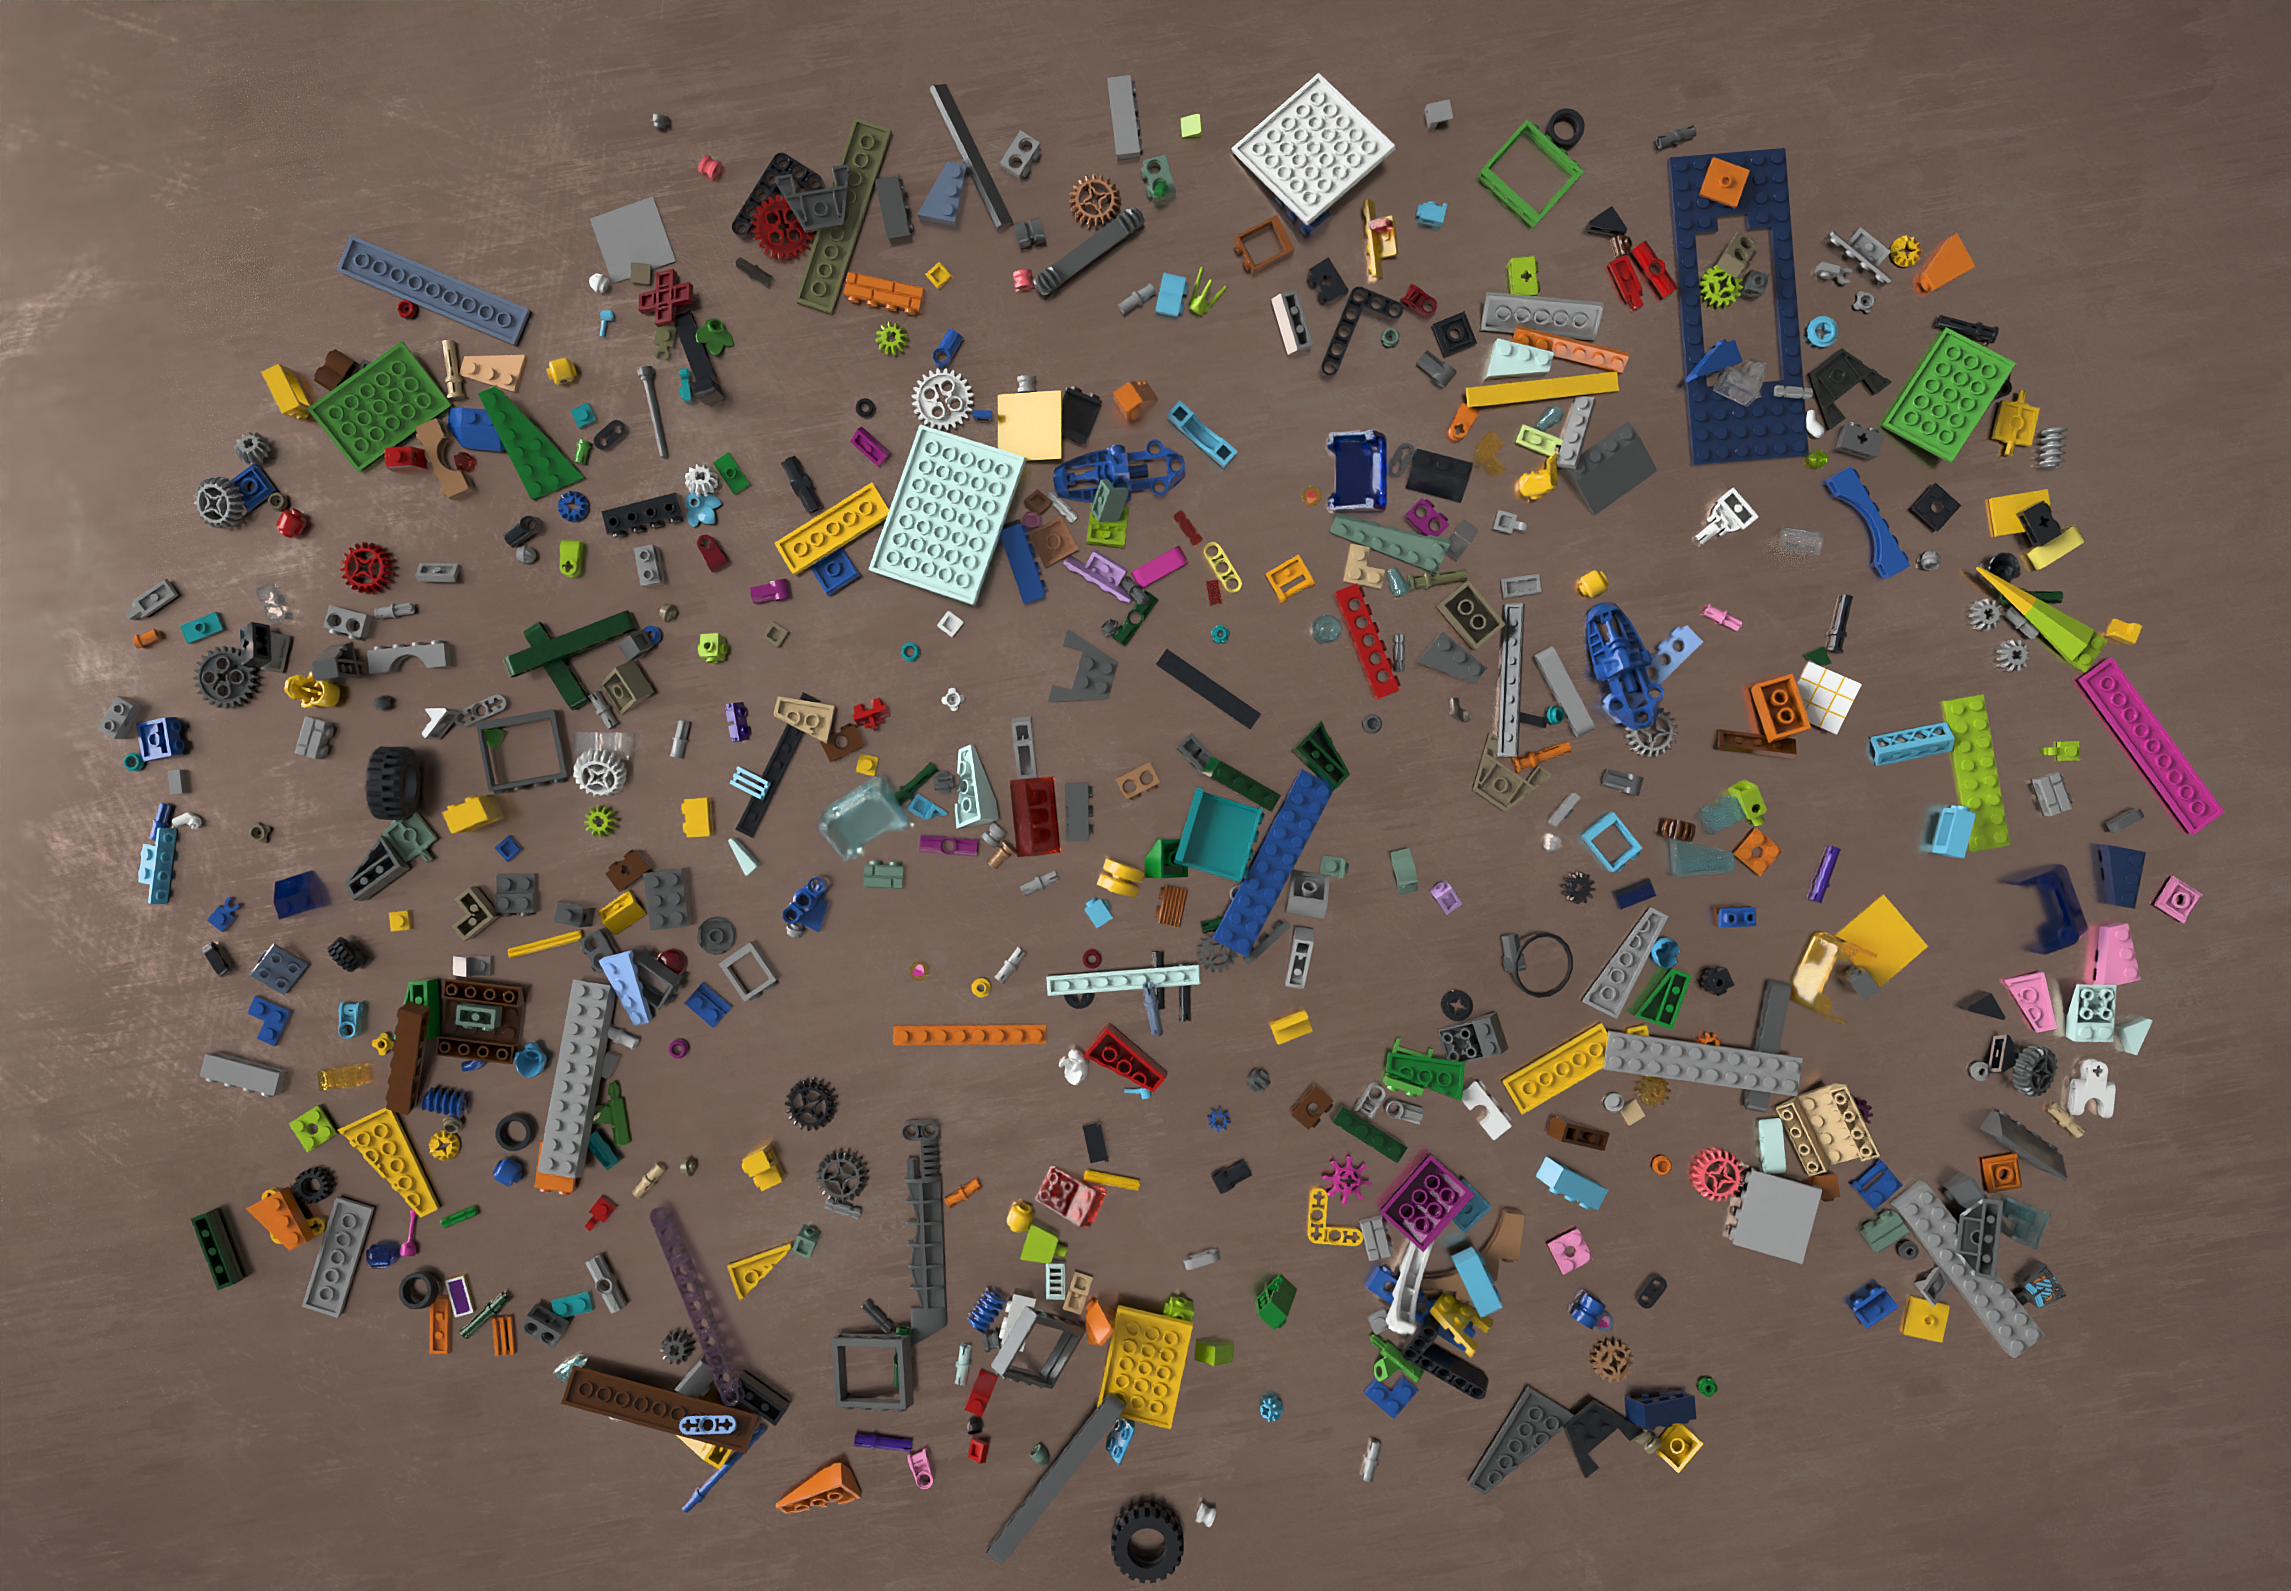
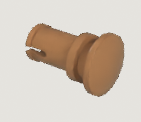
M1002 840L1003 846H999L998 851L987 861L996 870L1006 858L1011 857V853H1017L1013 845L1006 840Z

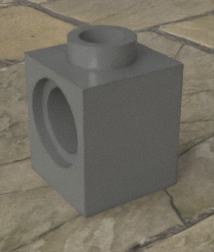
M1751 269L1745 274L1742 284L1743 289L1740 293L1756 298L1761 297L1766 291L1770 274Z
M644 630L629 635L618 645L627 661L641 657L654 646Z

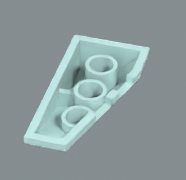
M970 744L959 749L957 773L960 775L959 786H956V792H959L958 804L955 803L957 829L987 825L999 820L996 800L974 745Z

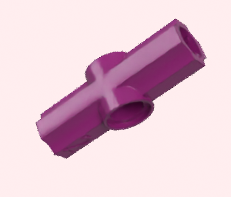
M921 835L919 852L977 857L978 840ZM947 840L952 841L954 844L952 851H947L944 848V843Z

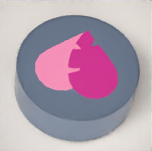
M1604 1311L1602 1315L1597 1316L1598 1321L1595 1326L1599 1331L1608 1332L1613 1328L1614 1319L1608 1312Z

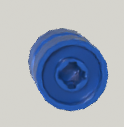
M1584 1293L1579 1301L1581 1306H1576L1571 1316L1584 1326L1593 1329L1598 1321L1597 1316L1602 1315L1607 1306L1592 1295Z

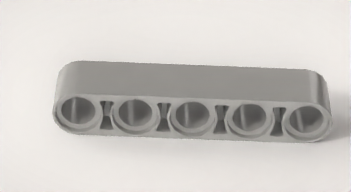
M1550 646L1535 654L1534 658L1560 708L1563 709L1564 715L1576 737L1579 738L1596 729L1555 649Z

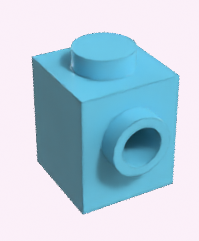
M1094 897L1086 903L1087 907L1084 910L1096 928H1099L1113 918L1110 913L1112 908L1106 899L1102 901L1101 898L1097 900Z

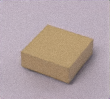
M1635 1099L1626 1103L1622 1110H1620L1629 1126L1645 1117Z

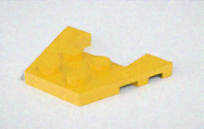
M1442 1293L1429 1310L1445 1330L1449 1328L1455 1335L1454 1340L1458 1344L1462 1343L1467 1348L1465 1352L1470 1357L1476 1351L1479 1344L1464 1332L1468 1323L1471 1321L1485 1334L1494 1323L1493 1320L1486 1316L1480 1317L1475 1309L1458 1302V1299L1448 1293Z

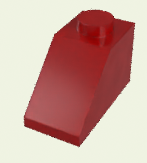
M983 1369L980 1370L964 1410L980 1417L983 1416L998 1379L997 1375Z

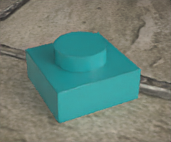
M588 402L570 410L579 429L597 422L596 416Z

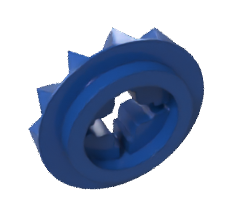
M568 491L558 501L557 510L565 520L577 522L587 515L589 503L582 493ZM573 501H575V505H577V507H580V509H573L572 511H570L571 508L568 507L566 503L572 504Z

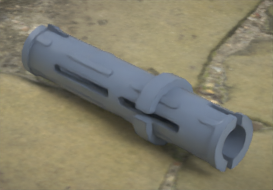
M1146 982L1142 987L1151 1035L1156 1037L1157 1030L1158 1036H1161L1163 1030L1158 1009L1159 998L1156 996L1155 984L1150 982V987H1148V982Z

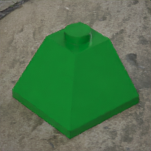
M1165 839L1156 842L1145 857V878L1188 877V867L1174 863L1181 839Z

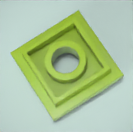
M317 1105L289 1123L307 1153L338 1134L320 1105ZM312 1123L318 1126L317 1133L311 1131L310 1126Z

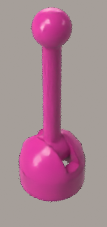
M413 1209L410 1211L411 1223L408 1241L400 1248V1255L403 1256L416 1255V1245L412 1242L415 1216L418 1214Z

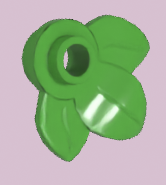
M717 318L708 319L705 325L697 330V343H706L708 351L713 355H718L723 345L733 346L731 334L724 329L722 321Z

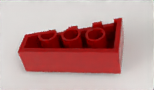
M1111 1024L1105 1028L1083 1055L1084 1058L1091 1059L1098 1063V1065L1130 1079L1133 1083L1153 1093L1166 1079L1168 1074Z

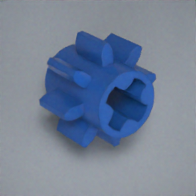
M1221 1107L1217 1112L1211 1110L1213 1116L1207 1117V1120L1212 1121L1209 1126L1210 1129L1216 1127L1218 1133L1221 1128L1227 1130L1226 1123H1231L1230 1119H1226L1229 1112L1223 1113ZM1216 1117H1223V1123H1215Z

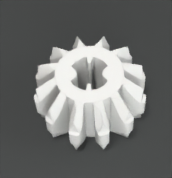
M696 464V469L690 468L689 473L685 475L686 487L689 488L691 494L696 493L698 497L701 494L707 497V492L714 493V488L718 486L717 474L714 473L712 467L707 468L706 464L703 467H699Z

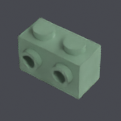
M467 1002L457 1005L455 1024L463 1025V1028L481 1027L482 1030L493 1031L501 1025L502 1007Z

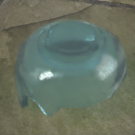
M1324 614L1317 619L1315 618L1312 631L1314 637L1319 642L1329 644L1340 637L1342 627L1340 621L1335 616Z

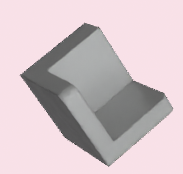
M1450 99L1426 105L1425 114L1428 129L1436 127L1438 122L1453 119Z

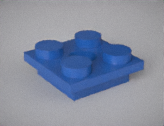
M257 463L256 465L252 464L231 480L235 482V486L240 487L238 492L244 494L241 499L245 502L243 505L248 511L277 491ZM253 481L255 484V488L253 491L249 492L247 489V485L249 482Z

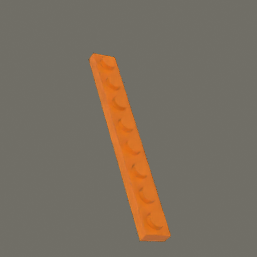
M1046 1024L893 1026V1045L1047 1044Z

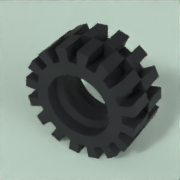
M339 937L327 948L329 956L333 957L332 960L336 961L337 965L342 966V969H346L347 972H354L365 961L361 951L357 950V947L353 946L352 942H348L346 938Z
M313 1167L298 1174L299 1176L295 1178L297 1182L293 1184V1187H296L294 1193L298 1192L299 1194L296 1197L298 1199L302 1198L301 1202L307 1201V1204H315L330 1195L329 1192L333 1189L330 1186L333 1185V1181L330 1182L329 1179L332 1177L331 1175H326L328 1173L326 1170L322 1171L323 1168L316 1169V1167ZM311 1178L316 1179L320 1184V1188L316 1193L310 1192L307 1188V1182Z

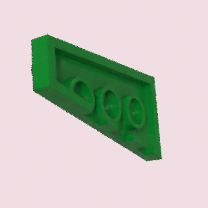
M1388 1053L1386 1073L1457 1101H1462L1465 1062Z

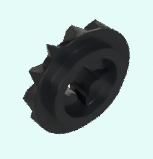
M1453 991L1446 995L1443 1000L1442 1009L1449 1019L1463 1021L1471 1015L1473 1001L1467 993ZM1460 998V1004L1463 1007H1465V1009L1458 1008V1010L1455 1013V1007H1453L1450 1003H1457V1001Z
M1095 992L1083 994L1081 1001H1079L1077 995L1067 994L1064 995V998L1071 1007L1083 1009L1092 1003Z

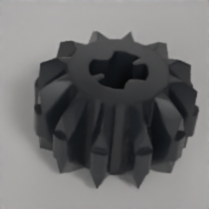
M1578 872L1577 876L1575 873H1571L1572 880L1566 877L1565 881L1569 884L1562 885V888L1568 889L1563 893L1564 896L1570 895L1568 901L1572 902L1575 899L1576 904H1580L1581 900L1583 903H1587L1586 896L1592 899L1593 895L1590 894V891H1596V888L1590 887L1595 881H1588L1590 878L1589 874L1583 877V872ZM1577 884L1583 885L1581 892L1575 890L1578 888Z

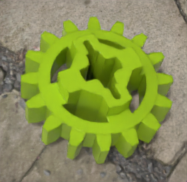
M1717 265L1714 266V270L1710 268L1707 270L1708 274L1702 276L1705 281L1700 283V286L1704 287L1700 293L1706 294L1704 300L1710 299L1709 305L1715 302L1717 308L1722 303L1724 307H1727L1729 302L1733 304L1736 301L1735 297H1740L1741 293L1738 291L1743 289V286L1739 285L1743 280L1742 278L1733 277ZM1716 274H1723V276H1721V277L1714 276V275H1716ZM1724 280L1723 286H1722L1723 289L1720 290V284H1719V283H1721V282ZM1721 295H1729V297L1719 298Z

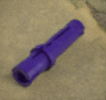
M1829 845L1818 879L1814 881L1815 887L1810 900L1822 904L1826 889L1830 887L1829 881L1841 851L1840 848Z
M855 1434L854 1447L911 1453L912 1440L877 1437L875 1434L872 1436Z

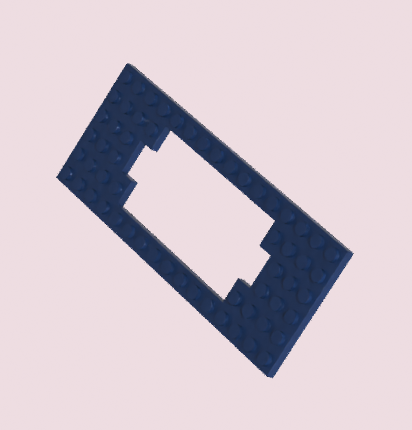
M1785 148L1670 157L1668 162L1685 379L1705 356L1695 234L1717 233V217L1746 215L1747 230L1770 228L1782 378L1781 381L1760 382V398L1731 400L1730 385L1707 387L1706 376L1686 382L1692 466L1809 456L1805 399L1802 397L1800 399L1784 397V395L1782 397L1774 396V387L1777 385L1802 387L1804 389ZM1713 157L1750 170L1736 208L1699 196Z

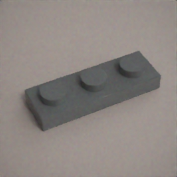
M1279 920L1273 925V931L1269 935L1265 933L1258 940L1259 944L1255 948L1252 947L1248 956L1244 957L1243 960L1250 965L1291 927L1286 920L1283 922Z

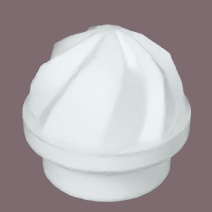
M595 274L590 278L589 282L595 292L605 293L610 280L604 274Z

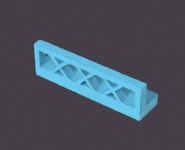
M1946 722L1873 736L1870 739L1876 752L1874 758L1876 766L1951 752L1955 740ZM1943 729L1945 735H1938L1934 732ZM1917 734H1923L1927 737L1925 739H1919L1915 736ZM1897 738H1905L1908 741L1901 743L1896 740ZM1884 741L1889 743V745L1880 747L1878 742Z

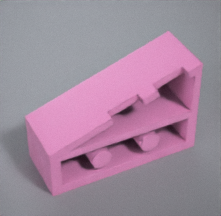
M2116 922L2100 926L2097 948L2099 954L2098 962H2096L2097 974L2094 984L2121 985L2141 980L2129 924Z

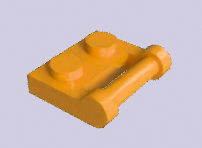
M1299 554L1265 574L1282 604L1303 589L1316 585ZM1301 575L1305 577L1304 581L1282 592L1280 587Z

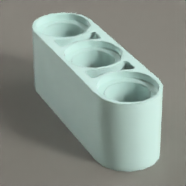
M1781 1119L1759 1120L1763 1172L1768 1174L1785 1173L1786 1160Z

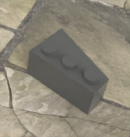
M900 173L876 178L875 184L887 239L910 235V230H913L912 219L908 218L907 215L909 204L907 198L904 199L903 191L905 190L903 179L900 178Z
M352 641L328 646L312 661L311 673L316 681L341 683L359 679Z
M1089 782L1065 783V841H1089L1090 836H1093V825L1089 824V817H1093V805H1089V798L1093 797Z
M380 835L373 848L366 853L365 859L360 865H357L343 885L353 900L364 902L410 869V867L385 836Z

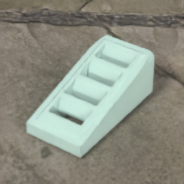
M736 837L730 838L728 840L744 874L749 876L760 866V863Z
M1066 1261L1046 1263V1299L1065 1300ZM1050 1269H1061V1272H1050ZM1050 1276H1061V1279H1050ZM1050 1283H1061V1286H1050ZM1050 1290H1061V1294H1050Z

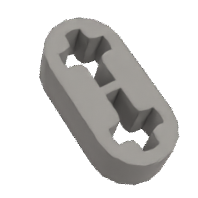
M1212 1249L1189 1256L1183 1262L1186 1270H1192L1217 1262L1221 1258L1218 1249Z

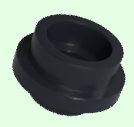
M868 398L860 399L856 404V412L859 416L868 418L875 412V405ZM864 405L869 406V410L866 412L862 410Z

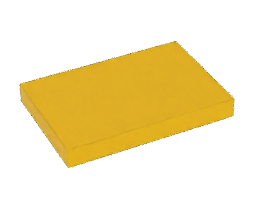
M2048 489L1990 498L1989 505L1994 537L2025 532L2016 513L2043 500L2051 508Z

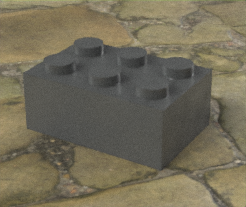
M686 868L643 873L650 931L693 925Z

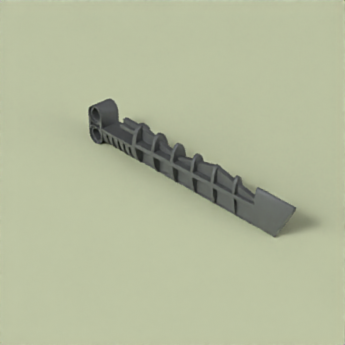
M933 1119L909 1120L905 1122L902 1128L904 1139L909 1141L920 1140L922 1175L918 1173V1158L906 1159L907 1177L904 1178L911 1197L906 1199L905 1203L913 1204L917 1219L906 1221V1225L917 1226L914 1242L907 1243L908 1247H913L911 1262L908 1268L911 1270L914 1286H910L909 1290H916L920 1307L910 1308L911 1327H913L912 1345L921 1342L947 1326L941 1175L938 1174L940 1168L937 1166V1164H940V1161L937 1160V1157L940 1156L937 1153V1150L940 1149L937 1146L939 1142V1125ZM931 1125L935 1128V1132L927 1133L925 1127ZM913 1126L916 1129V1133L908 1134L906 1128Z

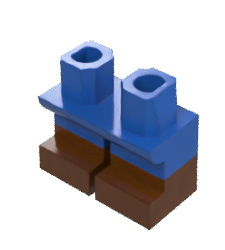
M1752 906L1714 907L1715 926L1720 928L1756 926V908Z

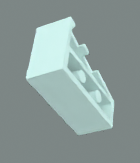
M1498 338L1494 342L1485 380L1546 375L1550 371L1554 352Z

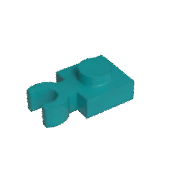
M687 368L679 369L681 378L680 398L687 404L695 403L690 371Z

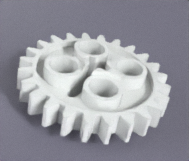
M937 368L936 374H933L930 370V377L923 374L924 381L917 380L920 387H913L917 394L911 395L916 400L912 403V406L918 407L914 410V413H921L918 417L919 421L925 419L924 425L927 426L931 423V428L933 429L935 426H938L940 431L942 427L949 431V426L951 425L954 429H957V422L963 425L961 419H969L966 412L972 413L969 405H974V402L969 399L974 397V394L968 393L972 388L971 386L965 387L968 382L967 379L961 381V374L955 377L954 370L950 374H948L947 368L944 369L943 373ZM951 383L953 388L948 392L944 391V384ZM936 384L939 385L942 395L946 398V404L951 412L950 416L947 415L942 402H939L941 399L935 388ZM928 391L935 392L933 399L925 398ZM955 400L961 403L958 409L951 408V403ZM936 408L943 409V414L940 417L933 416V411Z

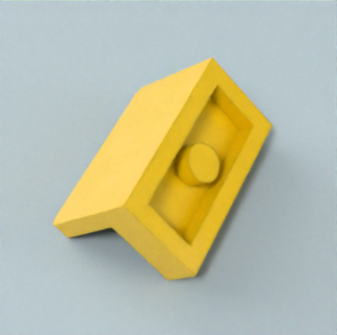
M630 890L598 911L602 924L614 935L619 934L646 915L645 910L637 904L635 896Z
M1305 1010L1269 1023L1278 1045L1313 1031Z

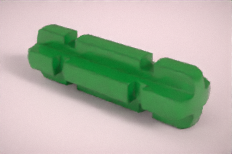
M472 1206L450 1217L441 1219L440 1223L443 1229H446L469 1218L476 1217L479 1213L476 1206Z

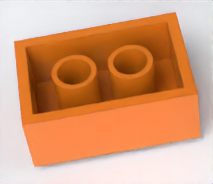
M1793 674L1755 684L1750 689L1768 743L1802 734L1811 729Z

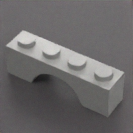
M443 640L431 641L429 645H424V642H414L412 646L405 647V644H394L393 648L386 649V646H374V650L367 651L369 674L395 673L399 662L412 655L420 658L427 668L452 667L450 644L443 643Z

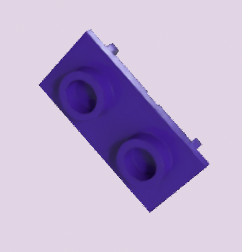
M744 703L727 704L725 709L727 722L734 721V725L728 726L730 739L733 742L750 740Z

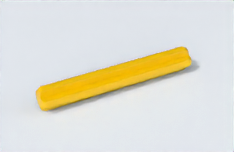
M581 930L509 948L508 955L509 958H515L577 942L583 938Z

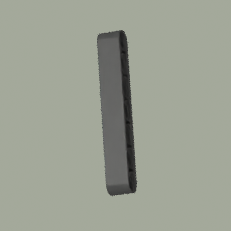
M1775 980L1769 981L1754 1051L1779 1053L1791 994L1790 983ZM1747 1089L1744 1108L1765 1113L1768 1108L1770 1092Z

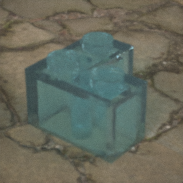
M2006 1196L2002 1215L2016 1221L2011 1239L2037 1250L2051 1214Z

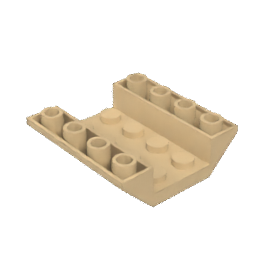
M1833 1083L1798 1094L1776 1107L1809 1177L1826 1172L1834 1164L1859 1157L1861 1161H1865L1881 1155L1847 1085Z

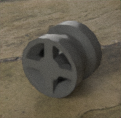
M994 1331L992 1334H982L986 1353L992 1349H1001L998 1331Z

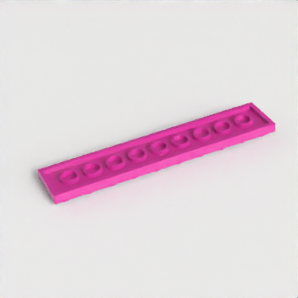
M2113 657L2107 658L2078 679L2190 835L2196 834L2225 812Z

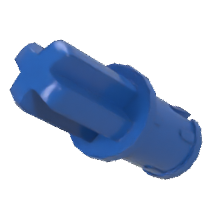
M163 802L159 804L156 818L152 820L154 823L149 839L156 841L157 829L165 828L169 824L167 819L171 809L170 804Z

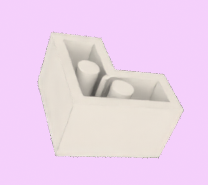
M1014 1294L1012 1301L1008 1300L1005 1311L1009 1313L1008 1318H1003L999 1338L1002 1339L1001 1347L1025 1306L1034 1308L1036 1299ZM1025 1342L1020 1349L1021 1352H1023Z

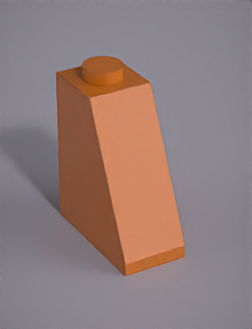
M1957 233L1944 242L1919 276L1922 287L1928 293L1976 267Z

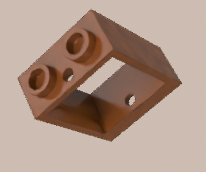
M1277 215L1238 234L1235 237L1236 242L1234 243L1238 254L1242 253L1244 257L1242 261L1246 270H1250L1252 275L1292 255L1295 250ZM1272 228L1283 252L1254 265L1243 241Z

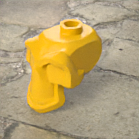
M1554 453L1547 459V469L1539 470V473H1534V471L1531 474L1524 473L1520 477L1519 490L1523 496H1530L1531 500L1542 498V494L1549 493L1557 488L1559 479L1556 464L1557 453Z
M311 672L307 678L303 675H295L288 678L284 687L285 692L291 699H302L301 705L304 708H310L314 705L332 708L338 703L340 697L338 685L316 681Z

